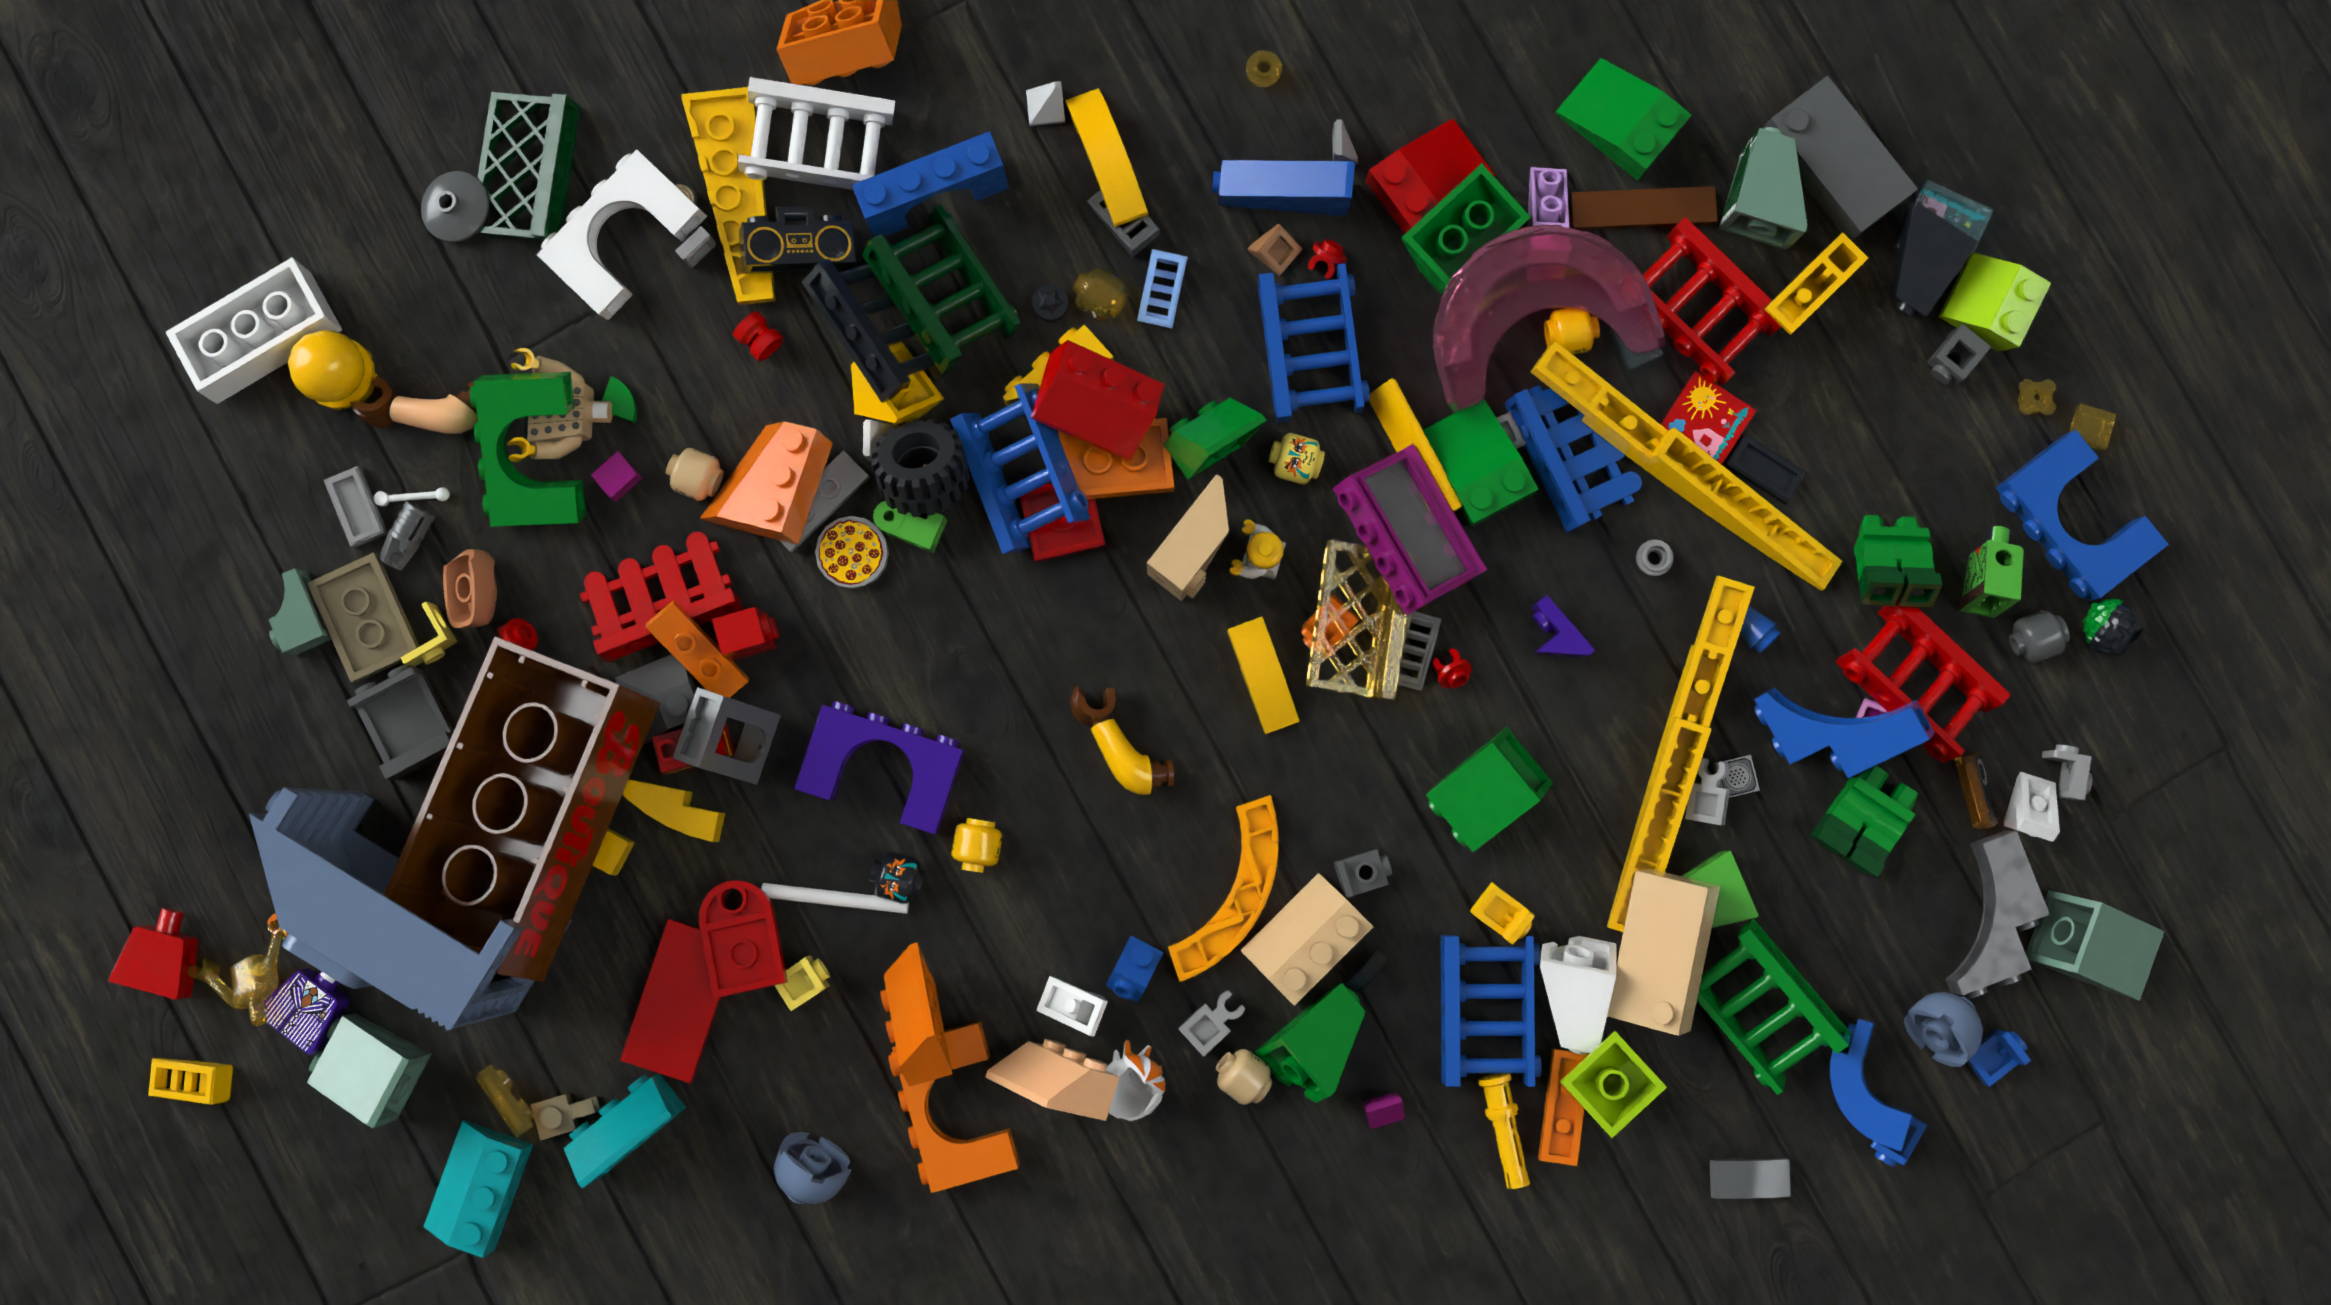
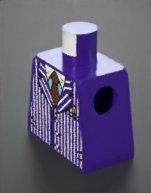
M307 968L295 972L253 1013L308 1055H312L325 1049L330 1040L327 1038L328 1030L337 1018L342 1017L350 999L336 988L340 982L322 971L318 974L314 970Z

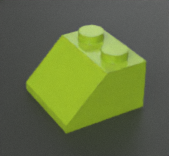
M1971 253L1940 312L1939 318L1956 328L1964 324L1997 352L2018 348L2021 346L2051 282L2022 265Z

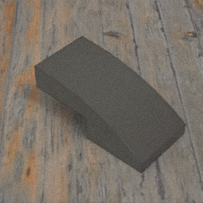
M1778 1157L1710 1160L1711 1198L1752 1199L1791 1197L1790 1159Z

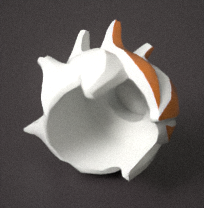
M1126 1040L1122 1059H1120L1118 1050L1114 1051L1113 1062L1106 1068V1071L1119 1076L1109 1110L1110 1115L1118 1119L1134 1121L1151 1114L1162 1101V1094L1165 1092V1079L1162 1077V1066H1159L1149 1058L1151 1046L1147 1045L1138 1055H1135L1131 1051L1129 1040Z

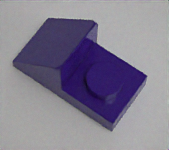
M1548 595L1541 598L1531 607L1536 613L1532 617L1537 625L1544 632L1551 631L1554 634L1533 654L1585 658L1595 651Z

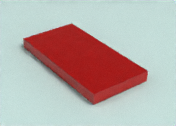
M673 919L667 920L620 1061L687 1083L693 1082L721 999H713L700 928Z

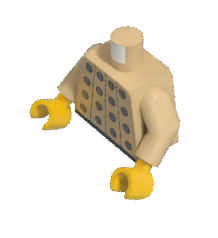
M527 348L514 350L515 353H521L526 357V364L524 366L516 363L511 364V367L516 371H524L531 368L533 373L571 372L575 408L567 415L525 416L524 438L515 437L507 443L510 446H519L522 450V455L512 454L508 457L510 461L520 462L526 456H530L531 459H561L578 449L582 441L591 439L593 422L610 423L612 421L611 402L594 401V391L585 384L582 375L562 362L542 356L535 358L532 351Z

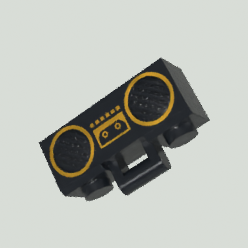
M813 206L775 207L776 222H770L767 216L749 217L747 222H742L740 226L739 242L742 274L811 272L819 262L827 259L831 260L837 271H847L852 269L856 262L852 220H842L841 215L831 214L821 216L820 221H815L814 223ZM785 221H805V225H785Z

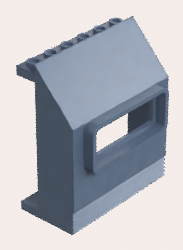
M284 787L282 791H277L270 798L266 806L267 814L249 813L279 928L289 933L282 943V946L289 952L347 987L358 989L374 986L412 1010L418 1008L419 1014L424 1013L425 1018L431 1017L432 1022L438 1021L439 1026L445 1025L446 1031L516 1012L533 985L534 980L496 974L524 927L512 919L500 920L479 954L385 896V890L399 857L355 831L375 800L374 798L360 791ZM571 919L569 920V923H568V925H567V927H566V930H567V928L569 927L570 923L572 922Z

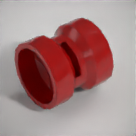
M755 311L745 317L733 332V337L740 344H746L750 348V354L758 362H762L770 357L784 340V337L776 329L769 328L766 318L759 311Z

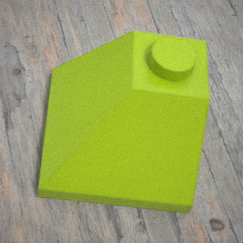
M1616 1031L1609 1035L1560 1081L1611 1138L1620 1132L1667 1088Z

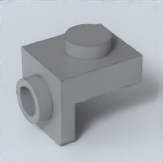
M2056 745L2055 750L2043 751L2042 759L2062 762L2057 794L2059 799L2071 801L2085 800L2086 794L2091 790L2093 779L2089 770L2092 756L2078 754V747Z

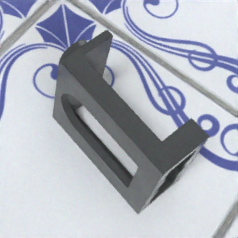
M697 687L673 759L757 785L781 715ZM727 717L745 723L733 758L715 753Z

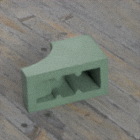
M294 568L282 573L285 587L284 600L276 616L268 619L272 627L269 635L273 645L277 650H281L282 653L298 655L332 640L307 585L311 581L308 572Z

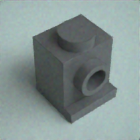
M1962 324L1948 334L1945 341L1927 361L1933 367L1930 373L1943 384L1947 385L1951 382L1956 385L1965 380L1991 346ZM1953 355L1957 360V364L1951 361L1947 356Z
M1377 849L1333 862L1345 898L1389 885L1386 877L1393 875L1387 855L1379 856ZM1364 865H1368L1372 869V876L1367 880H1363L1359 876V869Z

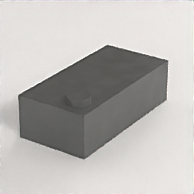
M1828 75L1773 116L1762 128H1777L1784 131L1785 136L1795 139L1801 183L1841 233L1843 232L1851 241L1905 201L1918 189Z

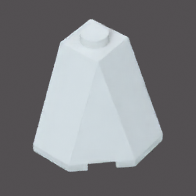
M1577 936L1569 938L1568 945L1560 947L1555 942L1542 944L1540 969L1560 1045L1576 1054L1591 1053L1601 1044L1616 980V943Z

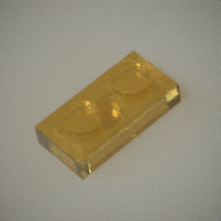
M489 1065L480 1071L476 1076L477 1081L518 1139L533 1127L530 1121L534 1118L532 1111L524 1100L521 1099L518 1102L509 1091L513 1085L502 1069L496 1071L492 1065Z

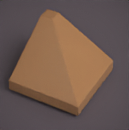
M1277 224L1248 247V251L1279 276L1303 249L1280 224Z

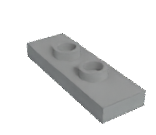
M844 450L824 468L799 544L780 541L791 553L870 479L864 470Z

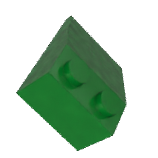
M1602 58L1599 59L1555 112L1559 118L1637 181L1692 115L1665 92Z
M1484 398L1423 430L1462 504L1460 510L1470 528L1537 492L1538 487L1522 457Z

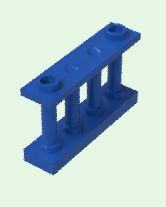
M1338 264L1335 280L1287 286L1275 283L1273 273L1259 274L1257 283L1276 423L1290 422L1292 411H1297V407L1353 400L1354 414L1362 413L1365 407L1364 402H1369L1370 396L1367 380L1361 381L1350 301V296L1355 295V282L1353 274H1347L1346 264ZM1339 294L1341 315L1287 322L1286 318L1279 319L1278 305H1282L1284 300ZM1340 329L1344 331L1346 350L1291 357V354H1284L1282 340H1288V336ZM1348 365L1351 386L1297 393L1295 389L1289 390L1287 376L1293 375V371Z
M1020 383L1016 385L1015 389L1020 400L985 418H981L980 413H961L950 419L954 430L958 433L959 439H961L966 462L1002 554L1021 552L1031 547L1028 539L1030 532L1064 516L1068 523L1085 522L1091 519L1087 510V498L1079 490L1056 429L1031 419L1039 392V385L1037 383ZM1026 414L1033 434L995 452L989 439V432ZM1039 448L1046 468L1010 486L1007 485L1002 472V465ZM1052 482L1060 502L1022 520L1015 506L1016 499Z
M1440 935L1441 1083L1445 1086H1461L1460 1077H1466L1467 1073H1522V1083L1528 1087H1535V1077L1541 1076L1540 1055H1535L1534 965L1540 964L1539 943H1534V936L1526 935L1521 939V947H1466L1465 943H1459V936ZM1466 962H1521V984H1466L1465 980H1460V965H1465ZM1466 999H1521L1522 1021H1466L1465 1017H1460V1002H1466ZM1466 1036H1522V1058H1466V1055H1460V1040H1466Z

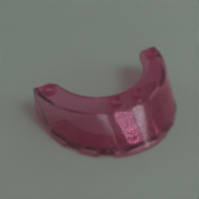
M1537 225L1513 230L1498 236L1476 250L1460 270L1454 273L1441 297L1436 323H1434L1433 346L1435 361L1447 404L1453 413L1473 407L1481 402L1486 392L1485 380L1488 362L1497 342L1512 325L1537 311L1550 308H1572L1588 312L1607 323L1623 340L1625 346L1635 353H1646L1666 347L1665 335L1654 299L1644 277L1635 264L1616 249L1612 243L1588 231L1584 232L1565 228L1561 225Z

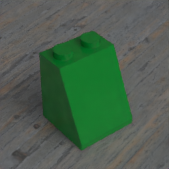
M1506 726L1433 786L1426 796L1429 799V806L1438 817H1444L1453 828L1452 833L1456 840L1462 846H1468L1474 852L1540 802L1553 784V781Z

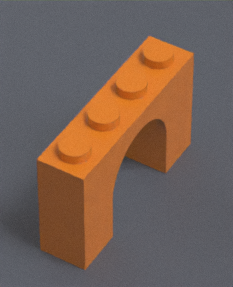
M981 1021L944 1031L952 1070L990 1058L991 1055ZM896 1045L892 1047L893 1052L897 1051ZM891 1055L888 1056L893 1076H900L903 1090L898 1091L902 1111L910 1113L913 1126L908 1127L910 1142L913 1149L919 1148L923 1161L918 1163L920 1179L923 1185L929 1184L931 1193L1018 1169L1020 1162L1010 1128L972 1139H958L945 1134L932 1120L928 1107L929 1092L936 1079L908 1086L903 1074H896Z

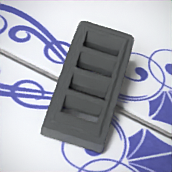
M1101 190L1087 200V204L1131 257L1135 256L1160 236V229L1148 215L1131 221L1123 229L1120 226L1114 227L1107 207L1103 209L1100 205L1104 201ZM1141 224L1144 229L1130 239L1127 234Z
M1415 611L1406 616L1404 612L1386 682L1422 691L1442 619ZM1410 624L1430 628L1429 633L1424 634L1409 630ZM1406 638L1425 642V648L1422 649L1405 644ZM1402 652L1422 657L1421 663L1402 659ZM1398 666L1418 671L1417 678L1397 673Z

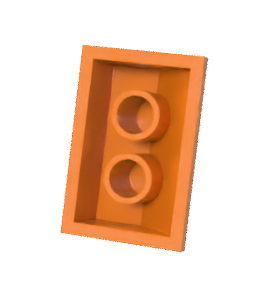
M918 942L913 943L907 947L885 972L886 990L880 991L885 1012H890L891 1020L886 1021L888 1037L891 1043L895 1042L897 1051L891 1052L893 1067L896 1074H903L908 1086L952 1075L935 981Z

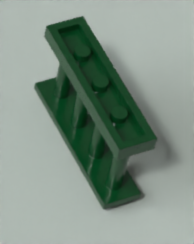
M939 204L934 207L927 221L928 228L895 245L887 243L883 235L880 234L868 241L862 256L940 373L944 374L954 369L962 356L960 352L961 347L997 328L1004 339L1007 340L1013 336L1021 322L1018 319L1015 307L1002 296L959 232L955 218L951 214H947L943 206ZM938 239L949 257L914 275L907 273L900 262V258ZM958 269L969 287L934 305L928 303L920 292V288ZM978 298L989 316L954 335L948 333L940 322V318Z

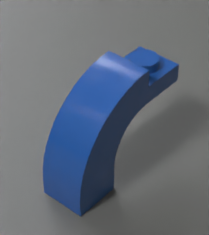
M1859 1018L1857 1025L1850 1023L1848 1026V1030L1851 1032L1849 1052L1841 1051L1836 1054L1834 1050L1832 1051L1830 1080L1834 1097L1844 1116L1859 1132L1881 1145L1902 1151L1913 1113L1882 1102L1867 1086L1863 1065L1875 1023Z

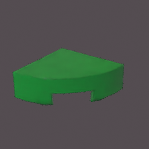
M610 376L602 401L611 402L612 416L636 423L637 406L631 391L620 380Z

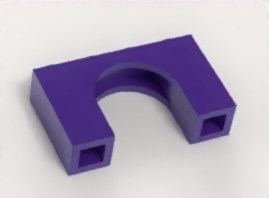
M837 701L833 702L832 708L822 705L794 789L834 801L846 764L851 755L867 743L888 741L904 751L910 760L913 770L912 787L900 823L932 834H939L965 754V750L957 748L959 741L939 734L937 740L934 741L922 737L923 729L903 723L900 730L888 726L889 718L871 712L868 713L867 719L853 715L855 707Z

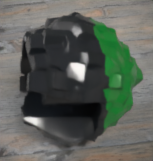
M2105 599L2099 604L2093 603L2088 611V615L2083 619V631L2086 634V641L2089 643L2090 649L2107 655H2123L2130 648L2129 643L2137 640L2144 631L2136 610L2119 599Z

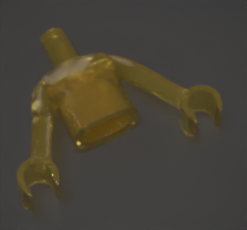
M271 921L267 927L272 936L266 956L257 954L247 957L230 969L233 984L232 990L218 977L220 968L213 961L205 958L203 959L202 969L192 965L188 970L189 976L208 983L232 1008L236 1010L249 1008L251 1022L254 1026L263 1025L267 1022L264 1000L273 994L279 985L277 970L278 953L282 938L286 939L289 933L279 928V924L275 921Z

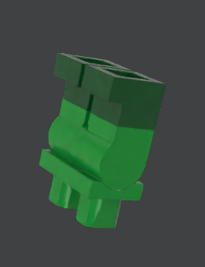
M1865 515L1863 517L1859 536L1853 548L1856 557L1861 605L1895 606L1898 599L1899 606L1933 607L1943 584L1940 573L1935 572L1933 551L1929 542V528H1920L1916 517L1903 516L1896 520L1894 527L1884 526L1883 519L1879 515ZM1875 587H1885L1887 593L1877 595L1873 593ZM1912 588L1922 589L1924 594L1912 596L1910 592Z
M1877 765L1862 771L1858 777H1850L1844 785L1845 787L1809 835L1810 838L1834 854L1841 855L1840 858L1872 877L1880 875L1885 866L1884 861L1895 843L1903 835L1908 823L1910 824L1916 815L1910 810L1918 796V792L1903 783H1898L1890 796L1881 792L1880 788L1889 774Z

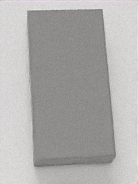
M353 467L324 480L351 547H358L388 534L361 467Z

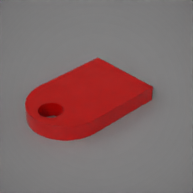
M739 880L727 881L714 887L704 898L699 910V927L713 999L788 983L775 911L769 896L760 887ZM732 889L739 890L743 897L741 906L736 910H729L724 903L726 893Z

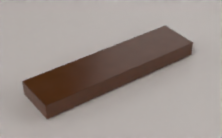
M1715 186L1571 192L1569 195L1571 231L1676 226L1684 217L1693 225H1715L1717 223Z

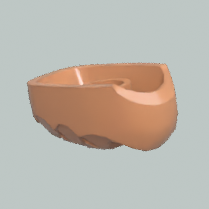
M468 549L444 566L443 588L445 606L449 623L454 628L483 626L489 624L494 616L497 585L494 576L495 560L489 552Z

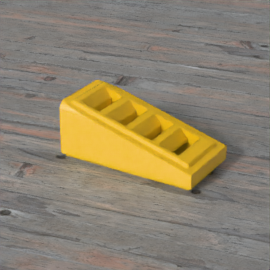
M153 1058L148 1096L210 1105L227 1102L230 1099L233 1066L212 1062ZM168 1069H172L170 1088H166ZM183 1071H185L184 1089L182 1090ZM198 1073H200L199 1091H196V1090H197V1082H198Z

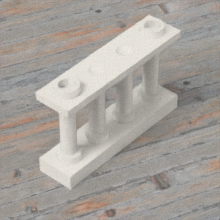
M750 77L748 102L755 103L754 105L758 109L751 156L739 155L738 170L745 173L746 177L754 180H766L767 177L853 190L852 184L875 175L880 129L885 125L892 126L895 100ZM776 107L791 109V112L794 113L788 162L766 159L772 110H775ZM813 113L827 115V118L830 119L824 168L802 164L808 116H811ZM849 119L863 121V124L866 125L860 174L838 170L844 123Z

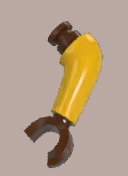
M1076 686L1070 699L1073 716L1083 725L1093 726L1091 728L1092 734L1116 780L1126 790L1137 795H1150L1151 789L1160 787L1161 783H1165L1166 787L1173 786L1174 769L1172 761L1164 760V764L1160 765L1159 761H1150L1148 755H1141L1125 737L1115 719L1109 718L1115 707V688H1106L1103 692V709H1093L1086 703V693Z

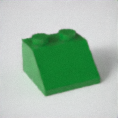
M1228 398L1219 405L1214 400L1197 412L1199 417L1190 422L1186 417L1169 429L1172 434L1163 445L1187 480L1244 446L1267 420L1263 414L1232 398Z

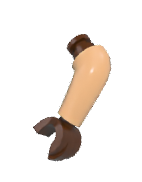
M376 376L372 383L382 394V397L371 404H366L362 400L350 402L356 415L375 428H385L398 422L439 433L460 434L473 429L475 423L478 422L477 409L473 408L470 402V387L474 386L471 381L466 385L468 390L466 392L461 391L456 397L449 394L444 399H419L397 396L383 379Z

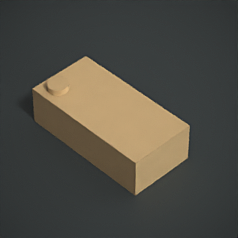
M1653 869L1635 871L1616 966V980L1607 1014L1608 1017L1677 1036L1691 1031L1720 890L1719 885Z

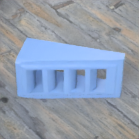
M1152 249L1137 321L1168 328L1173 327L1188 256ZM1157 261L1178 266L1177 273L1156 269ZM1154 276L1175 280L1174 287L1153 283ZM1151 290L1171 294V302L1150 297ZM1153 305L1169 309L1168 316L1147 312V306Z

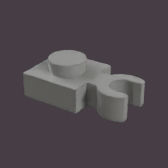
M1702 758L1698 769V774L1702 781L1701 784H1693L1687 803L1685 819L1725 825L1730 789L1720 787V782L1728 774V762H1719L1718 772L1713 775L1708 771L1709 759Z
M1229 990L1219 996L1217 1007L1213 1011L1205 1003L1178 1028L1203 1056L1231 1032L1224 1022L1228 1019L1240 1017L1245 1010L1242 1004L1235 1011H1228L1225 1008V1001L1232 995Z

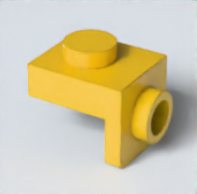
M1493 882L1490 883L1470 910L1474 916L1499 933L1512 945L1517 939H1522L1531 929L1532 920L1535 916L1524 905Z

